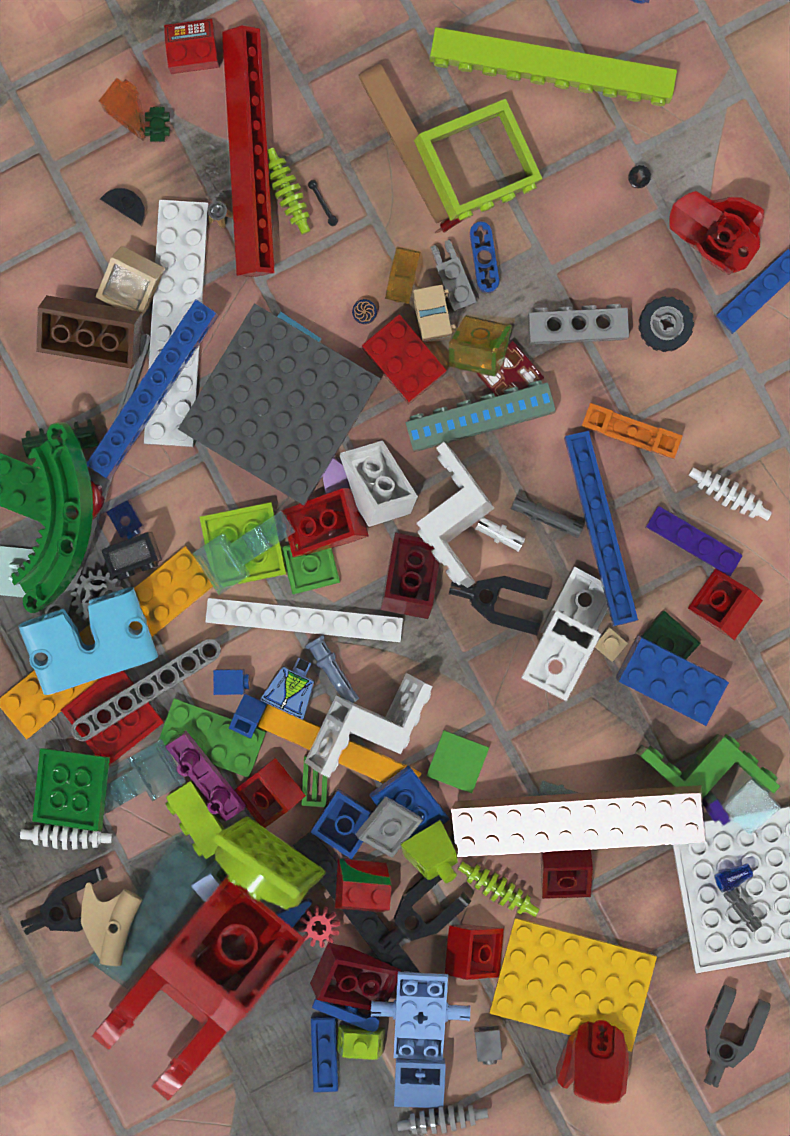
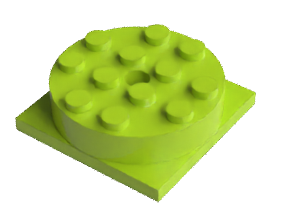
M248 816L218 833L213 840L218 845L215 850V860L229 875L228 880L237 886L241 885L249 890V895L254 899L261 900L263 898L284 909L298 906L308 890L320 881L326 873L323 868Z

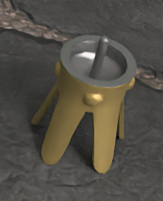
M214 201L208 206V223L212 224L213 221H217L219 226L224 228V218H232V212L227 209L226 204L222 201Z

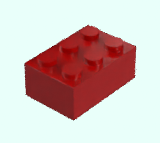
M400 314L362 345L364 352L408 405L447 372Z

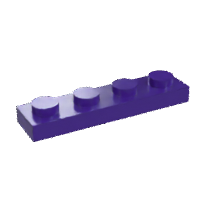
M657 506L645 526L647 529L731 577L743 556L660 506Z
M710 790L703 799V806L714 823L720 821L722 826L731 822V819Z

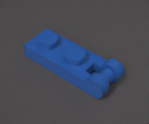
M316 997L314 999L312 1008L371 1032L379 1028V1016L371 1017V1013L363 1014L358 1012L359 1008L320 1001Z

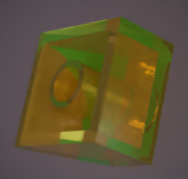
M465 315L449 342V366L495 377L504 361L512 325Z

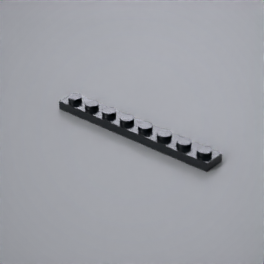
M310 831L294 843L293 846L298 852L325 870L326 873L320 882L335 900L338 862L322 841ZM341 909L380 961L400 969L401 972L421 973L400 944L394 947L388 954L383 949L384 947L378 943L390 931L376 912Z

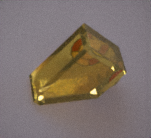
M396 247L385 299L409 304L420 257L419 251Z

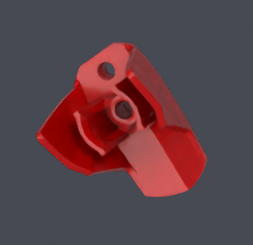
M694 191L683 196L673 204L669 216V229L701 253L711 265L730 275L731 273L746 269L759 250V233L763 226L764 209L741 197L711 200L701 193ZM719 236H725L727 242L721 241ZM744 249L746 257H741L738 254V250Z
M598 1020L595 1023L588 1021L580 1025L577 1031L568 1038L557 1063V1082L566 1089L573 1083L574 1094L587 1101L602 1104L621 1102V1098L626 1094L629 1068V1053L624 1033L616 1026H611L605 1020ZM601 1031L604 1032L603 1037H600Z

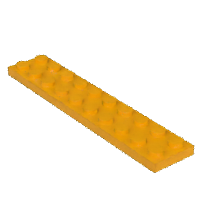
M186 546L134 588L142 612L147 619V626L151 637L213 588L212 577ZM133 621L129 626L133 630H139L142 624L138 621ZM88 625L79 634L85 645H93L95 640L90 625ZM34 670L0 698V708L27 740L61 713V709L101 678L54 694L44 695Z

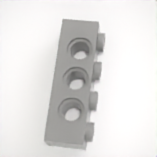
M621 304L606 305L607 309H597L596 305L582 306V310L572 311V307H558V311L548 312V308H535L533 313L528 314L529 345L627 340L629 338L628 308H621ZM598 317H605L609 322L608 328H599L596 324V319ZM574 318L583 320L584 328L582 330H576L572 327L571 322ZM550 319L557 320L560 323V329L558 331L549 330L547 321Z

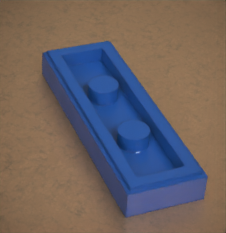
M311 1017L313 1092L338 1091L335 1017Z

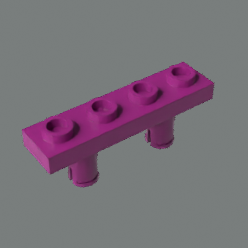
M186 730L167 742L166 749L178 762L177 772L181 776H189L209 801L207 808L210 813H219L226 822L245 809L246 804Z

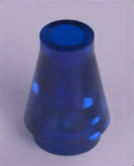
M746 863L741 866L720 869L719 873L714 875V878L722 893L726 891L730 893L743 882L752 878L753 872L749 864Z

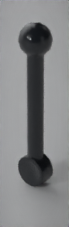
M310 180L308 187L314 191L329 218L328 224L336 226L338 220L335 216H332L317 188V182Z

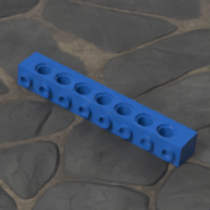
M195 299L88 460V467L103 477L111 479L218 318L216 312Z

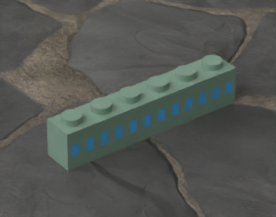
M539 380L527 384L528 388L523 390L513 387L504 390L505 395L495 397L494 393L480 397L481 401L471 404V400L457 403V408L448 410L447 407L433 410V415L424 417L423 413L410 416V421L405 423L413 452L436 447L443 442H454L554 414L556 409L548 383L542 384V381Z

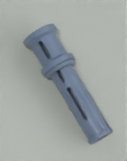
M324 635L305 645V648L309 649L316 659L317 667L324 670L340 697L352 703L356 702L359 697L335 661L336 654L331 652L326 645Z

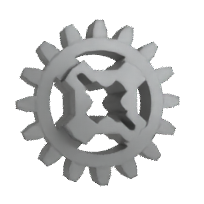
M98 570L97 575H95L94 572L89 571V578L81 575L82 583H74L78 590L71 593V596L76 598L71 604L74 607H79L76 610V614L79 616L83 615V619L87 622L90 620L89 600L97 598L95 596L97 593H100L99 596H103L124 589L117 587L120 584V580L111 578L109 572L105 575L102 570ZM95 582H106L105 584L102 583L100 586L94 585Z

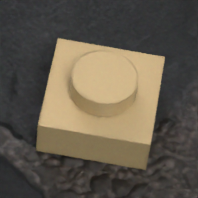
M608 627L598 639L595 648L613 662L628 643Z

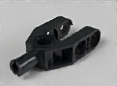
M507 576L477 581V583L468 588L462 584L458 585L456 582H451V586L458 587L460 590L450 588L448 594L470 599L471 606L490 623L538 636L541 624L495 612L493 608L497 601L499 588L545 600L548 599L550 588ZM484 589L490 590L493 595L492 600L487 604L479 599V594Z
M97 867L60 884L40 907V913L20 921L22 928L32 924V926L23 930L24 933L29 935L45 926L50 931L78 932L83 930L81 917L73 918L71 916L69 906L65 902L64 897L84 889L88 882L95 884L107 878L104 867ZM60 907L64 912L63 918H54L51 913L52 908Z
M439 875L431 880H427L423 876L402 895L392 920L394 928L379 940L378 943L389 954L403 939L412 941L437 934L470 904V898L462 892L454 902L443 908L444 910L433 921L425 924L421 916L413 910L412 906L442 879ZM409 916H414L417 924L415 928L408 930L405 927V919Z

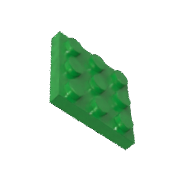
M40 748L32 822L97 832L102 831L110 757Z

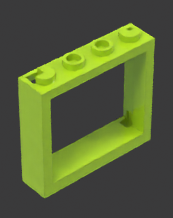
M506 99L422 132L414 140L450 221L457 218L460 221L473 216V211L478 209L481 212L487 211L495 206V202L500 200L502 203H506L516 198L515 194L521 191L527 194L537 189L536 185L543 179ZM499 116L527 178L460 205L432 144Z

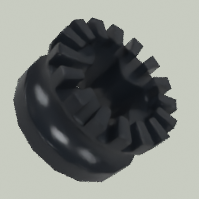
M635 166L629 172V183L635 188L645 187L651 180L650 170L645 166ZM639 170L643 171V176H646V180H642L640 184L636 183L637 179L633 177V174H637Z

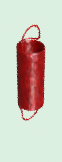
M459 218L452 221L447 219L440 224L441 230L445 233L461 221Z

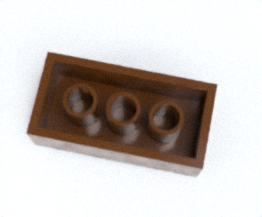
M46 295L38 306L36 352L132 369L140 357L142 312Z

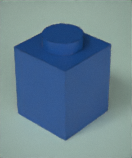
M244 669L213 670L214 695L245 694V689H249V674H245Z
M244 694L229 729L251 739L267 703Z

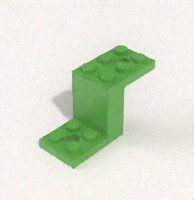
M716 734L683 773L672 763H663L661 760L664 756L652 746L646 748L641 745L636 751L642 759L674 787L701 785L703 798L734 763L741 767L765 790L774 794L780 787L775 782L778 778L767 768L762 767L760 769L757 766L759 761L745 750L741 752L738 749L741 745L727 734L724 736Z

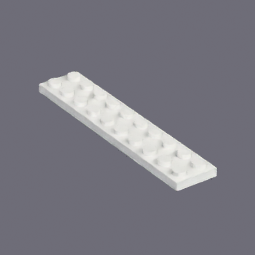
M159 200L155 263L164 267L165 270L153 296L149 368L195 299L203 304L208 203ZM200 345L145 426L144 444L194 447V439L179 431L178 428L197 398Z

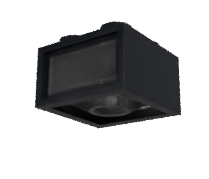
M147 532L101 549L111 578L118 576L119 580L135 575V569L141 568L143 572L158 566L157 561L162 560L152 532Z

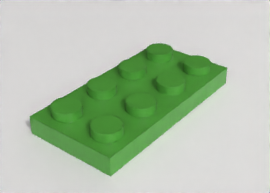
M174 698L157 745L165 747L167 742L186 730L215 766L249 778L266 731L256 728L250 739L229 729L232 721L231 718Z

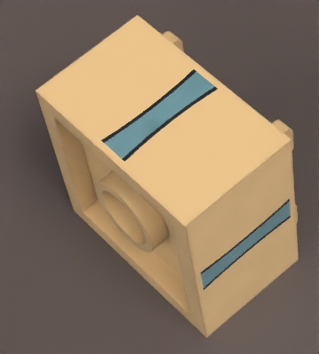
M443 285L413 290V301L420 337L424 344L451 339V335L455 332L454 329H456L455 325H450L445 298H448L449 291L448 289L443 290Z

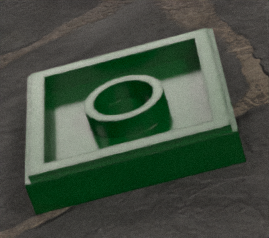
M665 611L641 635V637L684 659H687L701 644Z

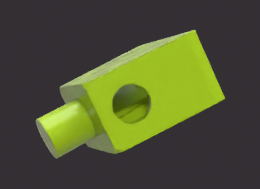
M441 820L401 843L404 857L427 880H431L439 875L444 883H449L456 878L457 874L452 866L458 862L457 855Z
M339 1025L337 1051L344 1058L378 1060L384 1052L385 1028H378L376 1031L371 1032L358 1026Z

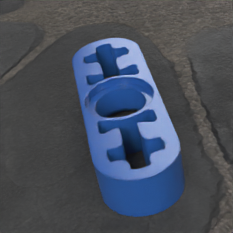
M477 222L470 229L476 282L479 290L488 294L494 292L499 285L491 227L487 223ZM479 227H482L483 231H487L488 234L484 235V244L490 243V247L481 246L477 249L475 248V245H480L479 236H474ZM481 251L490 253L491 261L488 264H481L478 261L477 255ZM493 267L494 271L489 270V278L494 279L495 282L491 284V288H487L486 284L481 283L485 279V272L479 273V269Z

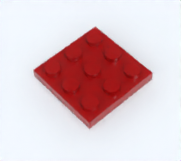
M124 670L102 677L61 709V712L73 725L76 720L135 683ZM122 697L118 700V706L122 710H129L132 707V701L128 697ZM148 702L85 742L95 755L110 757V766L161 726L164 720ZM101 710L97 713V720L102 724H106L111 720V714L107 710ZM80 723L75 728L81 737L87 736L90 732L89 726L85 723Z

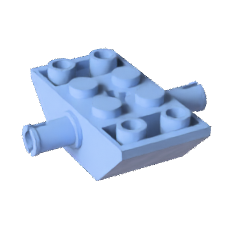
M398 972L396 1000L394 1002L372 1001L371 1017H393L395 1020L394 1058L443 1060L445 1022H448V1020L470 1021V1005H448V974Z

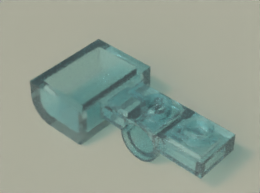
M281 511L233 543H230L226 535L222 534L195 551L193 556L218 595H221L251 576L245 564L296 531L284 512Z
M162 739L128 758L133 770L107 784L104 815L145 791L151 800L154 801L186 782L184 777L177 772V765L166 749Z

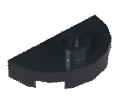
M115 188L106 192L100 198L102 202L138 225H143L145 207L141 198L133 191L125 188Z

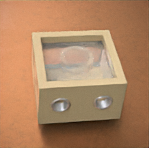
M121 246L110 260L96 298L116 308L142 312L143 316L151 304L165 268Z

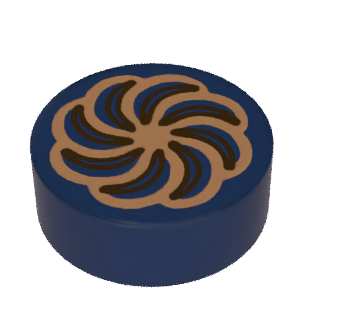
M367 299L357 301L352 309L353 318L362 325L372 323L377 315L376 306Z

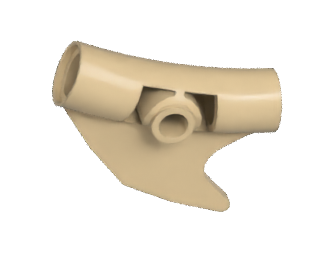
M88 882L85 886L82 901L81 925L90 945L100 960V964L121 966L128 933L143 899L135 893L123 889L122 893L115 898L102 902L97 899L92 883ZM112 924H116L118 930H114Z

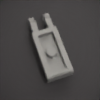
M449 239L444 241L446 251L451 258L449 261L442 262L440 251L436 245L430 248L437 264V272L444 289L449 291L448 299L455 312L473 305L477 301L461 261L456 256Z

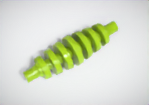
M275 148L268 149V170L274 171L269 177L271 181L278 180L272 184L273 190L281 189L275 193L276 199L286 198L279 202L282 208L290 207L284 212L286 216H294L289 221L292 225H298L301 235L310 232L306 222L310 216L308 212H302L307 208L306 203H298L304 199L303 193L294 194L301 189L300 184L290 185L297 179L294 175L286 176L291 172L289 166L282 167L287 162L284 158L278 157Z
M461 862L457 870L466 874V881L471 884L475 880L474 887L477 890L483 885V895L487 896L490 891H493L489 898L491 901L495 902L501 896L498 902L499 905L504 906L509 901L508 909L513 910L517 906V913L527 912L536 917L540 909L531 904V897L527 894L524 898H521L523 891L520 888L513 893L515 884L512 882L505 888L507 878L503 876L497 883L499 874L494 872L489 878L487 877L490 872L489 869L485 868L481 873L479 872L480 865L476 864L471 867L465 862Z

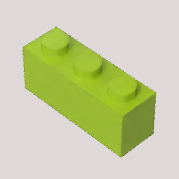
M191 780L166 796L168 802L165 804L172 815L177 814L181 820L179 826L186 836L190 834L195 843L192 846L198 856L203 855L207 859L215 854V850L218 847L213 842L214 838L225 829L217 816L209 812L207 808L208 802Z

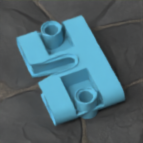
M133 587L124 588L89 600L90 628L95 640L93 645H85L82 642L77 627L65 609L27 620L18 626L30 657V664L35 670L44 695L54 694L148 663L158 657L147 626V619L142 612ZM133 621H138L142 624V627L139 630H133L129 624ZM39 652L45 653L48 659L40 661L36 659L35 654Z

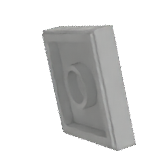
M386 796L355 835L361 841L393 858L401 848V843L411 836L423 820L416 813Z

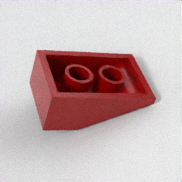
M341 488L307 501L305 506L298 504L281 510L293 557L338 547L369 537L365 520L356 506L351 489Z

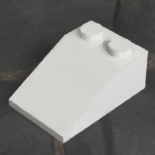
M383 441L340 454L356 506L369 527L411 514L418 496Z

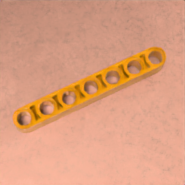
M267 704L258 723V727L308 750L311 749L321 728L312 722L299 719L270 704ZM349 740L347 747L342 750L338 758L339 764L383 784L407 767L405 764ZM411 768L414 771V773L418 776V778H420L422 773L416 769Z

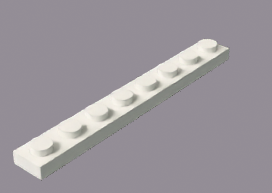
M208 598L205 622L400 642L403 618Z

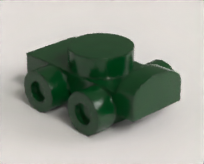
M150 107V112H145V122H150V127H145V136H150V142H165V136H170V127L165 125V122H170V112H165V107Z

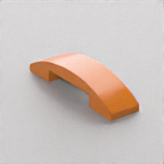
M593 403L589 404L582 423L583 427L672 459H675L683 437L680 434L663 428H657L617 414L612 410Z

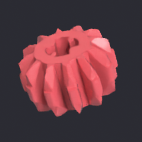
M315 905L314 914L311 910L307 909L305 913L308 918L301 917L299 920L305 924L299 927V932H307L303 937L306 940L310 937L312 938L310 943L312 947H314L316 940H319V945L322 948L325 946L324 939L329 943H333L334 940L331 935H339V931L333 927L340 926V921H331L336 917V912L327 915L328 906L323 908L322 913L319 912V906ZM316 921H320L322 925H326V928L323 927V931L318 932V929L313 928L312 925L315 926Z

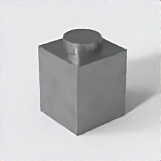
M499 1026L474 1028L478 1062H483L484 1065L496 1064L497 1060H502Z

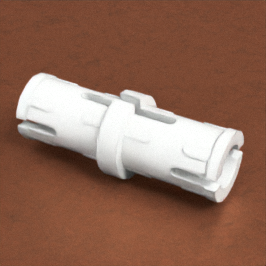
M484 517L479 520L475 530L494 538V542H501L519 552L525 541L524 537L506 529L507 526L503 524L500 526Z

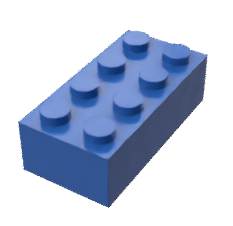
M637 635L616 676L618 682L707 726L729 683L724 678Z

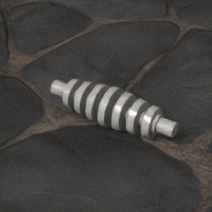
M448 1105L449 1114H445L444 1107L439 1106V1115L435 1116L434 1108H430L429 1117H425L424 1110L419 1111L420 1118H416L415 1113H412L408 1120L397 1121L398 1131L409 1130L412 1131V1134H418L417 1128H421L422 1134H427V1127L431 1126L432 1134H437V1125H441L442 1134L447 1133L446 1124H451L452 1131L457 1130V1122H460L461 1129L466 1128V1121H470L471 1126L476 1125L475 1121H478V1119L488 1118L487 1108H473V1105H468V1111H464L463 1105H458L459 1112L454 1113L453 1105Z

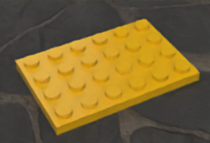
M514 917L489 1014L567 1035H572L585 1022L595 1023L598 1020H605L611 1026H616L624 1033L628 1051L632 1052L657 956ZM601 1031L600 1037H603L604 1032Z

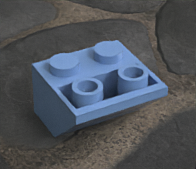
M396 1058L394 1107L438 1108L443 1106L445 1058L443 1060Z

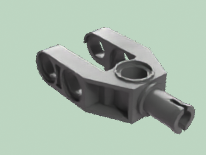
M727 985L722 986L705 1026L707 1055L712 1063L704 1082L709 1085L712 1084L717 1088L725 1068H734L755 1049L771 1006L770 1003L759 999L752 1017H749L747 1020L749 1024L744 1037L738 1043L726 1037H721V1031L736 996V989ZM722 1045H730V1052L727 1055H719V1049Z

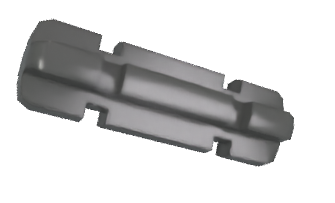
M733 887L728 889L724 893L725 899L732 903V908L746 922V926L750 931H757L762 926L760 920L753 916V911L743 898H739V893Z

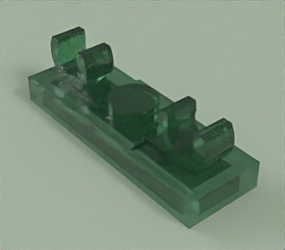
M90 419L87 420L88 425L86 427H79L77 421L74 423V429H72L81 449L96 447L100 444L97 431ZM42 428L39 429V435L32 436L29 430L26 431V438H22V446L28 459H31L28 457L31 449L41 446L48 440L47 433L45 434ZM61 429L57 434L58 438H61L60 435L63 433Z

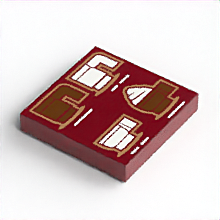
M514 341L507 345L503 363L490 360L476 372V375L494 393L495 397L505 395L504 390L513 387L523 390L528 388L527 384L544 379L543 375Z

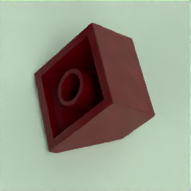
M591 849L541 852L542 899L591 897L593 873Z

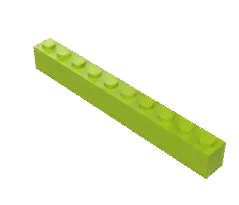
M435 27L430 54V62H434L435 66L441 68H448L451 65L457 66L458 70L464 72H472L474 69L482 71V74L487 76L502 74L506 75L507 79L519 81L521 78L530 79L531 83L537 85H544L547 82L553 83L556 88L569 89L570 86L579 88L578 91L583 93L598 91L603 92L602 95L606 97L627 96V100L640 102L641 99L651 101V104L656 106H665V103L669 104L671 102L677 74L676 69Z

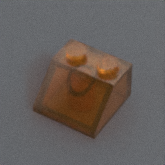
M116 78L100 98L99 103L108 115L144 141L146 138L142 103L138 97L137 88L126 79L122 82Z

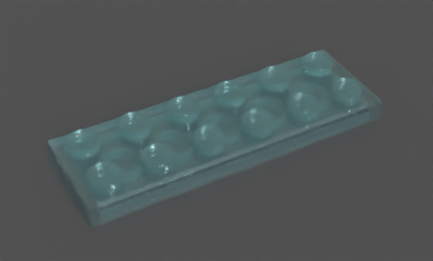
M174 840L136 893L143 900L128 933L122 965L108 966L100 964L95 951L88 961L128 989L196 895V891L191 885L209 864ZM114 924L112 928L118 930V926Z

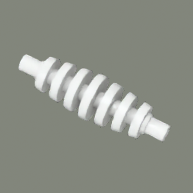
M694 467L692 468L688 476L697 480L699 483L697 487L702 490L704 486H707L708 488L705 493L709 496L713 490L716 491L713 497L716 501L722 495L725 496L721 505L726 507L730 500H732L733 503L730 509L735 511L740 505L742 507L739 513L745 514L749 510L748 517L760 516L768 521L772 512L763 507L762 500L758 499L756 503L753 502L754 494L750 493L747 498L744 497L747 492L746 488L742 487L737 493L736 490L739 483L734 481L729 488L727 487L730 482L729 478L725 477L722 483L718 481L721 475L716 474L711 478L712 471L707 470L702 473Z
M45 824L43 830H41V825H35L32 830L21 829L20 839L31 840L33 845L38 846L40 840H43L44 847H49L50 841H52V846L55 849H59L60 841H62L63 850H68L70 842H72V849L75 850L79 848L80 842H82V849H88L89 842H92V848H98L101 843H112V834L101 833L100 831L90 833V830L84 829L83 832H80L78 828H73V831L70 832L71 827L63 826V831H61V826L54 825L53 831H51V825Z

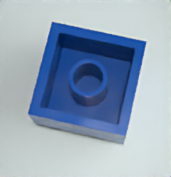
M338 788L314 824L311 833L352 859L363 843L355 834L373 811Z

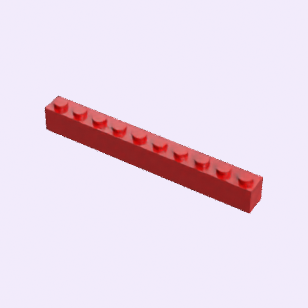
M241 25L222 31L237 276L258 277L275 273L260 28Z

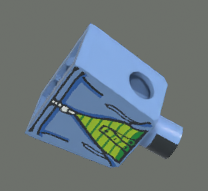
M298 657L293 670L283 666L260 700L303 720L314 685V680L306 677L311 663Z

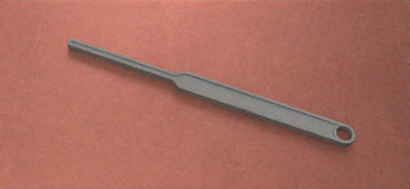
M144 334L141 337L140 357L130 371L115 420L135 391L150 345V336L148 334ZM91 469L90 480L102 486V496L105 498V504L113 476L109 480ZM103 507L92 522L88 547L75 577L66 590L46 608L45 614H48L49 610L55 606L65 609L67 614H69L71 603L74 599L71 593L76 592L77 589L74 583H79Z

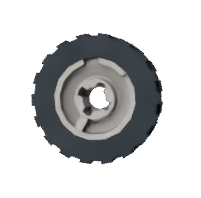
M666 296L659 299L656 298L643 309L638 321L640 336L646 342L645 344L648 347L651 346L653 350H660L662 352L674 351L683 346L692 335L694 327L693 314L690 312L688 305L686 306L680 299L677 300L675 297L667 298ZM663 320H668L670 322V327L667 329H663L664 326L661 322Z

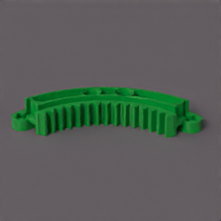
M65 422L50 425L47 430L48 440L41 446L31 449V453L28 456L29 458L36 459L33 467L40 468L36 476L43 478L39 482V486L45 487V490L40 492V495L45 496L46 500L42 501L41 504L47 507V510L41 511V514L46 519L41 520L40 523L45 528L38 531L43 537L36 538V542L39 545L33 546L32 549L35 553L29 554L30 560L24 561V566L17 569L18 572L12 573L11 576L14 586L20 584L26 593L23 597V606L30 613L46 609L69 586L84 559L92 529L93 494L86 459L72 428ZM61 429L63 433L60 435L61 438H58L57 434ZM34 599L38 601L36 605H34L32 602L34 601Z

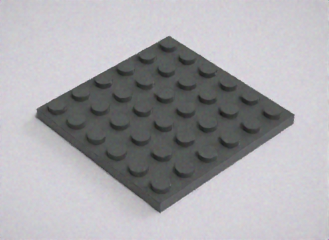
M254 303L178 430L305 506L381 379Z

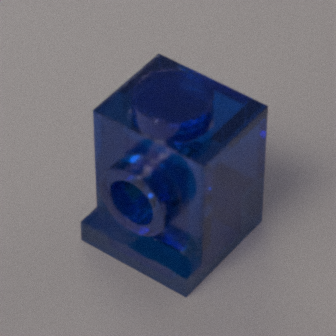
M126 500L106 512L121 538L127 536L128 539H131L141 534L140 529L144 527V524L131 501ZM125 516L130 519V523L127 526H124L121 522Z

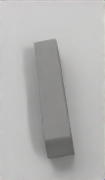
M212 639L199 643L82 716L72 725L73 737L78 741L85 742L214 662L221 653L220 645ZM205 645H212L216 650L215 656L211 658L205 657L202 648ZM184 658L193 659L195 663L193 670L187 671L182 668L181 662ZM163 671L173 673L174 681L172 683L165 684L161 681L160 675ZM142 684H149L153 688V694L149 697H144L140 694L139 687ZM120 698H130L132 707L129 710L120 709L118 706ZM101 710H107L111 714V720L106 724H102L97 720V713ZM80 723H85L90 728L89 734L85 737H80L75 732L76 726Z

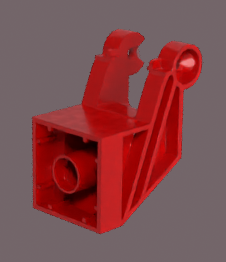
M227 876L166 945L134 986L96 1029L92 1037L109 1050L128 1028L131 1029L134 1026V1020L159 991L165 992L199 1022L197 1031L169 1062L167 1069L151 1086L169 1101L224 1035L248 1015L306 939L260 900L251 897L246 888L230 882Z

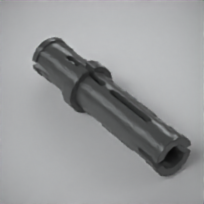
M516 495L511 506V510L530 517V520L543 522L575 538H579L584 527L583 523L543 507L541 503L537 502L536 504L519 495Z

